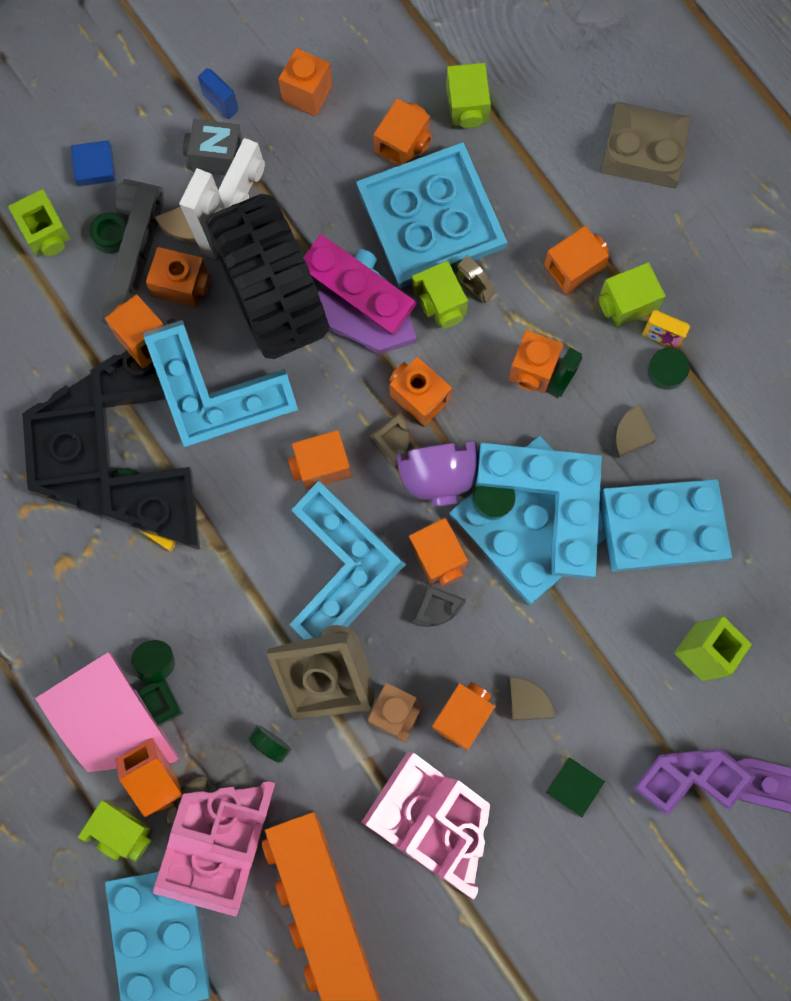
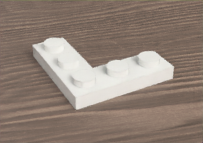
M246 138L243 139L219 190L211 173L196 168L179 203L203 255L216 259L218 256L206 225L210 215L249 199L248 192L253 182H258L263 174L265 161L262 158L257 142Z

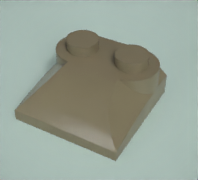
M616 101L600 173L675 189L685 158L684 150L691 117Z
M331 625L323 629L319 637L268 649L267 657L293 720L372 709L374 702L372 673L358 636L348 627Z

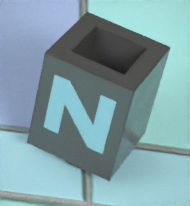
M193 119L191 133H186L183 141V155L188 157L193 172L198 168L211 174L226 176L243 141L239 124Z

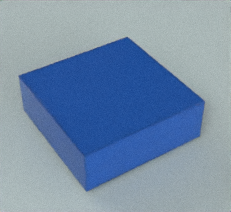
M206 68L198 75L203 96L227 119H230L238 112L234 90L214 71Z
M109 140L71 146L74 177L78 186L116 181L112 146Z

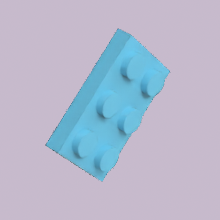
M718 479L605 488L600 491V505L611 572L726 562L732 559Z
M159 872L106 881L105 887L121 1001H200L209 999L211 991L198 906L153 894Z

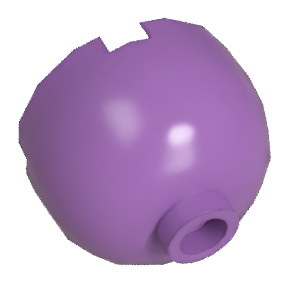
M465 442L466 450H463V446L455 448V444L451 443L408 451L409 458L406 454H397L398 469L403 485L410 494L418 499H432L433 507L456 504V495L469 491L476 481L478 467L476 442Z

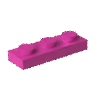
M322 234L318 236L303 257L311 277L393 336L417 305L415 300Z

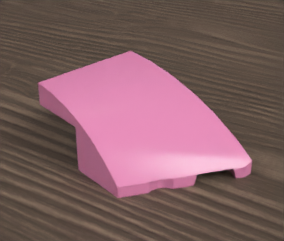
M110 652L102 655L35 698L60 738L87 772L117 769L116 758L151 738L154 739L169 763H175L180 760L163 729L157 725L137 690L133 689Z
M407 751L361 823L469 898L474 899L476 897L478 886L475 884L478 859L483 857L485 844L483 831L488 823L490 804L459 780L445 777L416 754Z
M268 781L263 782L258 787L235 790L234 787L220 788L212 793L200 791L183 794L153 894L237 917L275 783Z

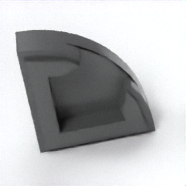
M428 584L412 624L424 627L444 624L460 612L466 599Z

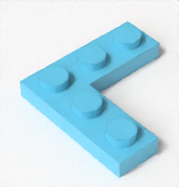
M183 320L143 332L184 447L298 410L285 369L208 394Z
M480 443L478 446V467L475 486L556 495L551 575L593 579L596 577L602 456Z
M319 480L291 511L345 565L289 624L304 640L319 637L321 631L331 625L348 627L406 565L397 554Z

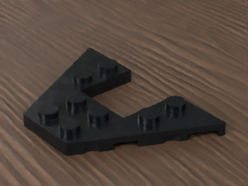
M174 318L167 320L168 324L176 322ZM127 350L120 355H113L89 370L91 374L69 388L67 385L53 393L48 401L38 403L22 413L27 487L31 494L196 550L200 549L193 473L190 467L112 478L106 408L166 400L153 362L142 369Z

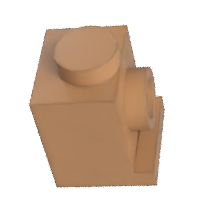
M385 683L367 722L369 725L406 743L424 704L416 701V697Z

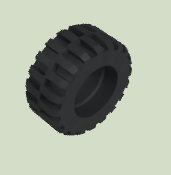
M258 194L211 214L206 221L212 243L263 356L269 359H276L324 338L329 327L323 305L299 245L276 200L271 195Z

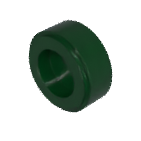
M113 212L97 216L90 226V236L95 246L104 253H118L127 222L121 215Z
M663 348L657 351L651 358L648 365V376L652 383L661 389H675L687 378L690 364L685 354L680 350Z
M477 486L472 499L474 508L480 516L486 519H501L512 510L515 504L514 489Z
M151 640L144 642L134 650L131 657L136 676L145 682L161 681L167 678L175 668V658L172 649L163 641Z
M257 725L249 736V742L258 751L277 763L283 762L291 751V748L283 740L262 726Z

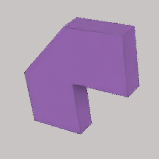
M328 288L318 291L331 332L344 338H350L379 355L417 343V337L409 316L393 336Z
M722 749L663 754L657 757L635 785L634 789L667 816L670 815L694 783L726 809L730 810L756 776Z

